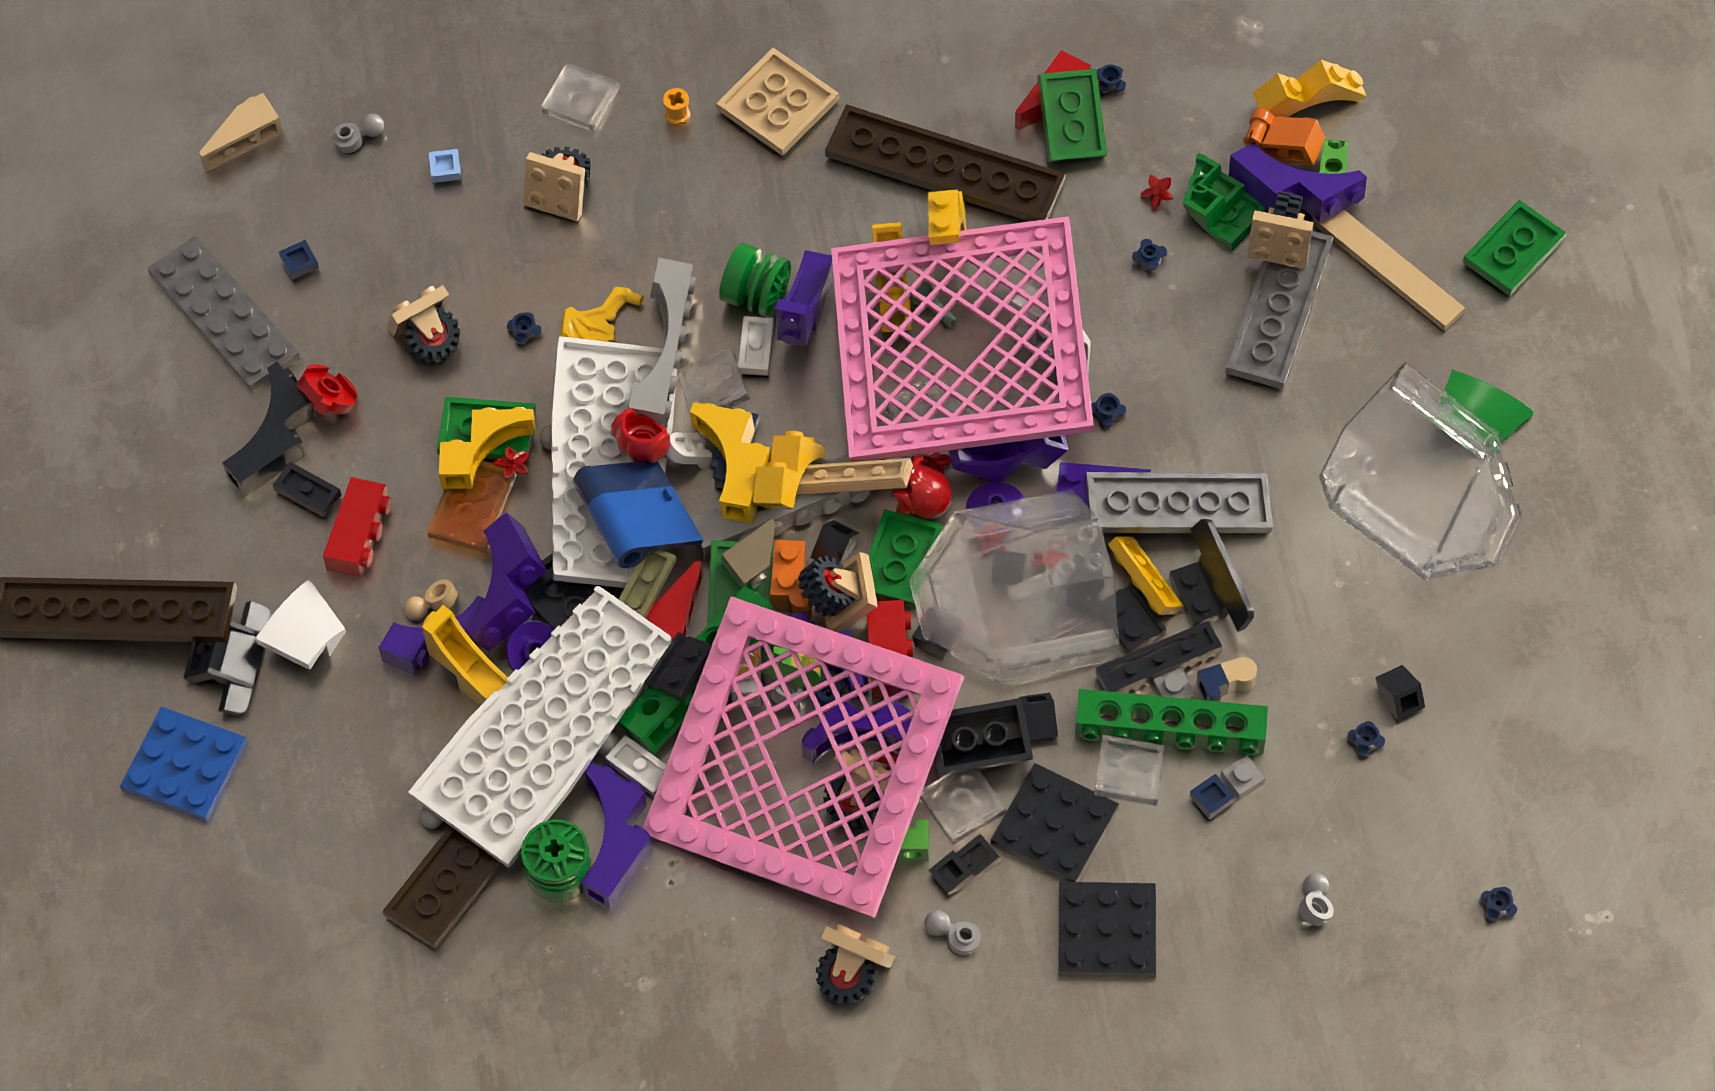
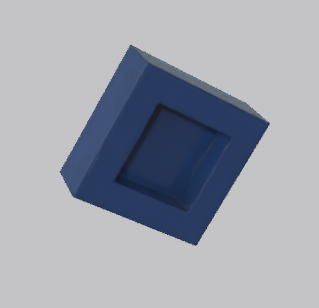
M306 240L279 251L280 259L292 280L319 268L318 262Z
M1216 774L1190 791V797L1209 819L1235 801V796Z

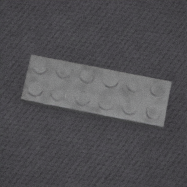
M1312 231L1306 269L1288 267L1268 261L1262 262L1227 362L1225 373L1276 388H1284L1333 244V236Z
M194 236L147 268L151 277L251 392L270 380L267 368L277 361L283 369H286L300 359L299 352L197 236Z
M1086 472L1084 477L1090 533H1191L1190 529L1201 519H1211L1218 533H1271L1273 529L1267 473Z

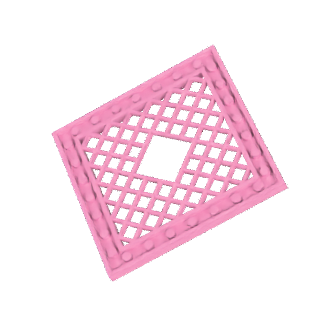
M1069 216L960 231V242L930 245L929 235L831 248L850 462L879 460L1094 431ZM1027 254L1039 260L1030 271L1019 264ZM1010 256H1017L1014 260L1009 258ZM997 258L1009 264L1000 275L989 268ZM980 260H987L984 264L979 262ZM967 262L979 268L970 279L959 272ZM950 264H957L954 268L950 266ZM1043 265L1045 267L1046 281L1035 275ZM937 266L949 272L940 283L929 276ZM920 268H927L924 272L920 270ZM1014 268L1025 275L1017 285L1005 279ZM908 270L919 276L910 287L899 280ZM890 272H897L894 276L890 274ZM984 272L995 279L987 289L975 283ZM878 274L889 280L880 291L870 285ZM954 276L965 283L957 293L945 287ZM1030 279L1042 286L1033 297L1022 290ZM924 281L936 287L927 297L915 291ZM1000 284L1012 290L1003 301L992 294ZM894 285L906 291L897 301L886 295ZM970 288L982 294L973 305L961 298ZM866 289L876 295L868 305ZM1046 291L1049 307L1038 301ZM940 292L952 298L943 309L931 302ZM1017 294L1028 301L1019 312L1008 305ZM911 295L922 302L913 313L902 306ZM987 298L998 305L989 316L978 309ZM881 299L892 306L883 317L872 310ZM957 302L1001 331L965 372L920 343ZM1033 305L1045 312L1036 323L1024 316ZM927 306L938 313L929 324L918 317ZM1003 309L1015 316L1006 327L994 320ZM897 310L908 317L899 328L888 321ZM868 315L878 321L870 331ZM1049 317L1052 334L1041 327ZM1020 320L1031 327L1022 338L1011 331ZM913 321L924 328L915 339L904 332ZM883 325L894 332L885 343L874 336ZM1036 331L1048 338L1039 349L1027 342ZM1006 335L1017 342L1008 353L997 346ZM899 336L911 343L901 354L890 347ZM870 340L880 347L873 356ZM1052 343L1055 360L1044 353ZM916 347L927 354L918 365L906 358ZM1022 347L1034 353L1025 364L1014 357ZM992 350L1004 357L995 368L983 361ZM886 351L897 358L888 369L876 362ZM1039 357L1050 364L1042 375L1030 368ZM932 358L943 365L934 376L923 369ZM902 362L913 369L904 380L893 373ZM1008 362L1020 368L1012 379H1009L1000 372ZM978 366L990 372L981 383L970 377L971 373ZM873 367L883 373L875 383ZM1055 369L1058 386L1047 380ZM948 370L959 376L951 387L939 380ZM918 373L929 380L921 391H918L909 384ZM1025 373L1037 380L1028 391L1017 384ZM888 377L899 384L890 395L879 389ZM995 377L1006 383L998 394L986 388ZM964 381H967L976 388L967 399L956 392ZM1042 384L1054 391L1045 402L1033 395ZM934 385L946 392L937 402L926 396ZM1011 388L1023 395L1014 406L1003 399ZM904 389L915 395L907 406L895 400ZM981 392L993 399L984 410L972 403ZM875 393L885 399L878 409H876ZM951 396L962 403L953 414L942 407ZM1059 396L1060 403L1051 404ZM1028 399L1038 405L1021 408ZM920 400L932 407L923 418L911 411ZM998 403L1008 409L991 412ZM890 404L902 411L892 422L881 415ZM967 407L977 413L960 416ZM937 411L947 417L931 419ZM907 415L916 421L899 424ZM878 420L886 426H878Z
M730 597L643 829L649 833L651 838L875 918L964 676ZM751 638L759 640V642L748 647ZM769 644L788 651L774 658ZM764 646L769 661L754 667L749 653ZM797 654L817 661L803 667ZM792 656L798 670L783 677L777 663ZM745 658L750 670L737 676L742 661ZM826 664L846 671L831 677ZM772 666L778 680L763 687L757 673ZM821 666L827 680L812 687L806 673ZM855 674L875 681L860 687ZM753 676L758 690L743 697L738 683ZM801 676L807 690L792 697L786 683ZM850 676L856 690L840 697L835 683ZM884 683L904 691L889 697ZM879 685L885 700L869 707L864 692ZM781 686L787 700L772 707L766 693ZM830 686L836 700L820 707L815 692ZM734 688L739 700L726 706L731 690ZM913 693L920 695L918 704L915 700ZM810 695L816 710L801 717L795 702ZM859 695L865 710L849 717L844 702ZM908 695L914 710L898 717L893 702ZM761 696L767 710L752 717L746 703ZM790 705L796 720L781 727L775 712ZM839 705L845 720L829 727L824 712ZM888 705L894 720L878 727L873 712ZM742 706L747 720L732 727L727 712ZM770 715L776 730L761 737L755 722ZM819 715L842 770L787 797L763 742ZM868 715L874 730L858 737L852 723ZM722 717L727 730L715 735ZM912 718L906 734L902 722ZM750 725L756 740L741 747L735 732ZM897 725L903 740L887 747L881 733ZM848 726L854 740L838 747L832 732ZM730 735L736 749L721 756L715 742ZM877 736L883 750L867 757L861 742ZM759 745L764 760L749 766L744 752ZM856 745L863 760L847 767L841 752ZM711 746L716 759L703 765ZM901 748L895 764L890 753ZM739 755L745 769L729 776L724 762ZM886 756L892 770L876 777L870 762ZM719 765L725 779L710 786L704 772ZM767 765L773 780L758 787L752 772ZM865 765L872 780L856 787L850 772ZM748 775L753 790L738 796L732 782ZM845 775L851 790L836 797L830 782ZM700 776L705 789L692 795ZM890 778L885 793H883L879 782ZM728 785L733 799L718 806L713 791ZM776 785L782 800L767 806L761 792ZM825 785L831 800L816 807L810 792ZM874 785L880 800L865 807L859 792ZM708 795L713 809L698 816L693 801ZM756 795L762 809L747 816L741 802ZM805 795L811 810L796 817L790 802ZM854 795L860 810L845 817L839 802ZM736 805L742 819L727 826L721 812ZM785 805L791 820L775 826L770 812ZM834 805L840 820L825 827L819 812ZM687 806L689 807L693 818L684 815ZM879 808L872 824L868 812ZM716 815L722 828L703 822V820ZM765 815L771 829L755 836L750 822ZM814 815L820 830L805 837L798 822ZM863 815L869 830L854 837L848 822ZM745 825L750 838L731 831ZM794 825L800 840L785 847L778 832ZM843 825L849 840L834 847L828 832ZM774 835L779 849L760 841ZM823 835L829 850L813 857L807 842ZM868 838L861 854L857 842ZM803 845L808 859L792 854L789 851ZM852 845L858 860L842 867L837 852ZM832 856L837 869L818 862ZM856 868L854 875L847 873Z

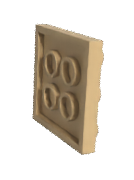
M772 48L716 103V107L719 112L783 156L839 100V93L781 52Z

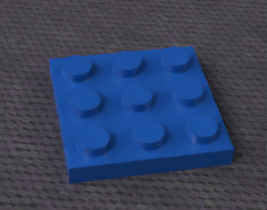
M161 706L120 788L122 792L208 822L248 743L247 738Z

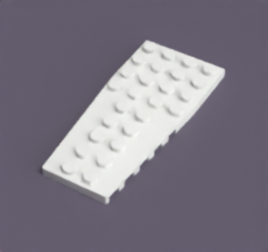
M558 337L551 413L553 580L625 588L636 567H619L573 485V478L576 472L584 466L633 462L629 456H625L619 451L617 440L610 433L611 424L620 413L628 409L633 382L640 383L652 371L662 354L663 348ZM673 368L672 376H676L677 369ZM675 392L674 394L668 393L667 401L672 402L669 420L663 419L662 426L667 430L669 436L672 434ZM666 454L662 459L658 460L664 473L668 459Z
M596 586L594 593L582 605L579 604L572 611L573 615L561 627L557 626L546 643L540 649L537 647L529 655L530 659L507 678L508 682L498 692L495 691L469 717L408 791L411 798L508 868L511 867L521 854L522 843L528 832L539 823L548 821L569 795L645 683L644 681L672 642L670 635L600 586Z

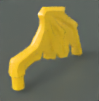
M615 287L600 307L587 311H577L573 307H568L563 310L560 336L605 342L615 341V327L607 321L615 320L618 310L627 302L641 306L644 295L632 292L629 288Z

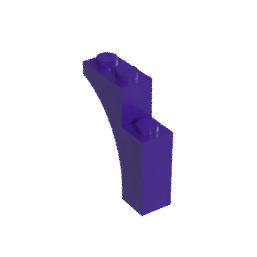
M1253 143L1230 155L1229 176L1243 183L1245 191L1268 211L1269 207L1275 208L1279 191L1303 196L1301 207L1318 222H1322L1331 216H1336L1340 211L1353 204H1358L1365 198L1367 176L1360 170L1328 174L1297 169L1277 161Z
M804 251L796 279L785 300L778 299L775 308L777 340H781L789 345L800 344L807 346L811 330L817 331L833 278L831 255Z
M507 512L483 531L492 553L491 581L479 612L466 629L469 636L488 652L510 635L515 628L535 614L524 590L547 572L525 528Z
M591 762L585 770L586 782L600 802L605 817V828L599 854L581 883L585 896L611 910L652 851L649 833L638 825L632 827L647 803L644 789L638 783L632 780L626 782L619 778L617 773L606 765L600 767Z

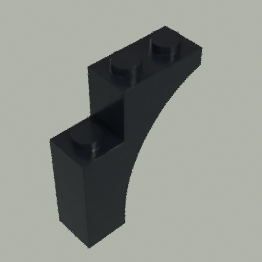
M277 361L267 368L271 382V398L263 423L243 448L222 462L227 478L243 497H246L281 473L289 462L296 463L304 457L300 446L303 444V441L296 430L316 417L313 402L296 387L298 381L289 368L284 370Z

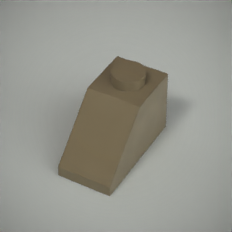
M770 519L722 554V564L741 589L744 586H751L754 589L767 579L765 574L769 570L776 524L773 519Z

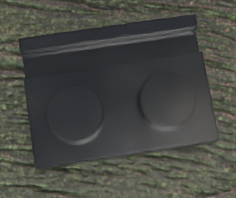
M1132 582L1128 584V587L1122 590L1119 589L1098 601L1100 610L1097 614L1127 654L1147 646L1159 636L1166 635V627Z
M678 632L644 682L650 689H657L662 694L684 702L701 676L712 645L691 636L686 637L681 632Z

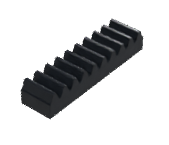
M1205 621L1096 667L1095 674L1104 691L1129 693L1132 689L1135 691L1139 690L1141 685L1149 686L1154 678L1180 667L1184 671L1187 666L1192 668L1197 662L1201 661L1204 663L1211 656L1216 658L1222 651V644L1209 621Z

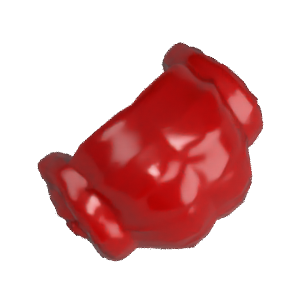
M631 408L620 413L611 424L610 433L616 438L619 451L623 455L629 456L633 462L646 460L652 463L657 462L665 456L670 447V436L667 430L650 417L636 414Z

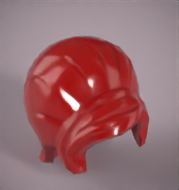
M920 454L913 455L911 457L913 468L907 487L892 492V497L899 501L896 512L901 515L916 514L926 520L936 519L943 515L951 504L952 489L950 483L939 470L922 464L923 456Z

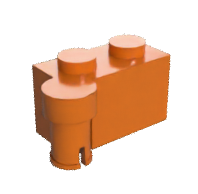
M1257 108L1253 111L1249 120L1250 127L1243 139V143L1246 146L1252 143L1256 144L1267 155L1282 163L1314 165L1324 143L1325 136L1317 119L1308 117H1276L1268 110Z
M775 539L770 598L771 605L776 612H790L791 608L793 613L807 611L808 619H810L813 606L810 607L807 604L809 599L807 597L803 598L801 593L804 590L799 589L798 586L800 583L798 576L807 565L806 541Z

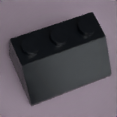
M1021 698L953 709L934 758L939 776L1033 760Z

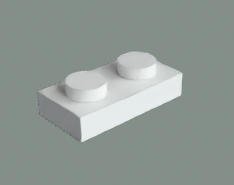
M744 316L738 374L768 376L774 328L773 318Z
M625 735L605 757L606 763L629 780L638 783L645 792L655 797L666 764Z

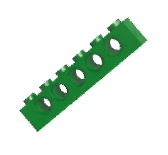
M744 586L733 596L734 598L775 611L769 601L747 586ZM727 605L710 621L696 639L711 645L713 644ZM751 638L748 647L759 642V640ZM698 681L684 702L662 694L657 689L653 688L652 690L648 687L646 692L625 712L618 722L630 738L654 755L682 725Z
M1079 689L1075 736L1082 737L1088 741L1109 739L1120 744L1142 742L1152 747L1164 744L1175 745L1185 750L1196 747L1207 748L1212 752L1229 750L1239 751L1244 755L1264 754L1268 706ZM1105 715H1110L1114 717L1115 720L1104 721L1103 719H1101V717ZM1142 718L1146 723L1136 724L1132 720ZM1174 721L1178 726L1168 727L1164 723ZM1205 724L1209 729L1200 730L1196 728V725ZM1237 727L1241 732L1232 733L1227 728Z

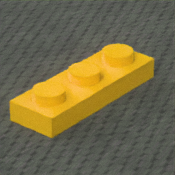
M1133 536L1115 537L1108 544L1114 553L1115 560L1127 570L1131 576L1132 583L1143 592L1148 599V605L1154 612L1159 615L1177 614L1184 607Z

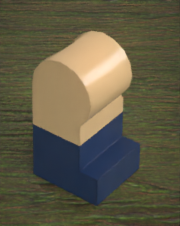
M1247 657L1235 658L1199 670L1196 684L1204 700L1220 702L1222 696L1235 691L1242 693L1250 691L1255 686L1257 665Z

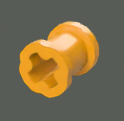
M680 88L668 90L663 96V104L666 108L664 113L667 122L674 126L687 123L690 119V111L688 109L689 96L687 92Z

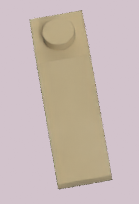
M264 93L250 97L238 105L201 149L199 154L206 172L283 134L280 118Z

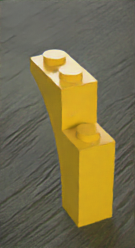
M693 402L690 409L693 429L707 437L718 448L727 465L726 480L719 499L722 518L752 524L758 505L753 503L756 466H768V462H771L770 447L759 443L750 444L754 433L751 412H746L739 408L718 407L711 403Z
M442 605L436 612H431L425 618L422 630L428 654L456 675L459 689L481 706L495 691L498 692L508 682V677L476 646L461 627L453 612Z

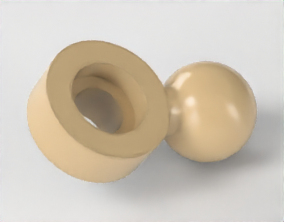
M439 580L427 589L425 597L414 596L409 598L404 603V614L412 621L422 620L427 615L429 608L437 611L444 605L449 609L455 603L458 592L449 580Z

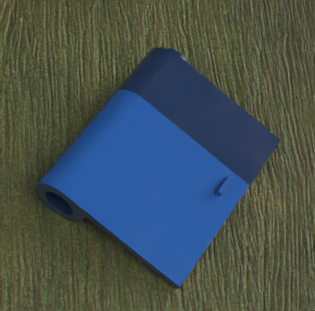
M637 461L584 466L576 472L573 478V485L619 567L631 568L643 561L648 550L702 544L703 539L658 461L654 463Z

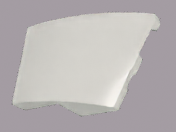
M307 580L281 604L255 639L257 644L310 670L321 653L328 656L332 654L346 633V630L313 583Z

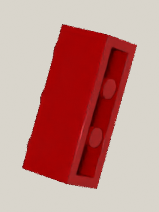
M355 477L350 478L323 553L327 570L362 578L365 567H370L373 559L372 547L374 541H379L383 529L381 522L383 516L389 514L392 504V498L388 495L386 484Z
M904 600L877 601V607L867 614L868 643L913 658L912 639H906V630H911L910 611H904ZM884 683L889 697L904 691ZM879 685L871 689L872 700L884 699Z

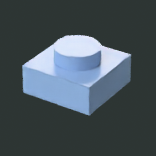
M458 149L429 152L432 183L461 180Z

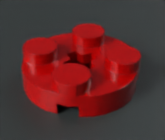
M319 364L309 365L298 380L296 387L313 402V408L323 415H327L329 412L348 414L357 401L355 399L358 395L354 385L339 372L336 377L328 373L329 367Z

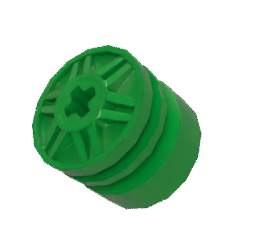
M744 242L738 244L725 267L720 283L719 299L739 308L748 301V310L750 312L756 313L759 311L762 317H772L776 312L775 308L778 299H783L791 274V261L784 257L778 259L773 253L768 254L763 260V251L760 248Z
M552 819L539 823L528 832L522 843L521 856L529 887L538 897L549 902L562 903L575 899L583 893L581 882L592 867L586 837L576 825L566 820ZM558 852V856L553 857V853Z

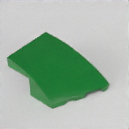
M1201 153L1197 154L1195 169L1189 180V190L1185 194L1183 206L1206 232L1233 251L1251 232L1254 211L1268 213V210L1245 191L1243 183L1223 173L1219 163Z
M1452 369L1436 411L1433 425L1462 434L1460 447L1489 455L1498 448L1503 440L1511 437L1515 430L1525 421L1532 419L1534 411L1501 389Z

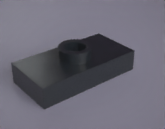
M289 462L273 483L275 491L322 517L327 515L342 495L338 487L292 462Z

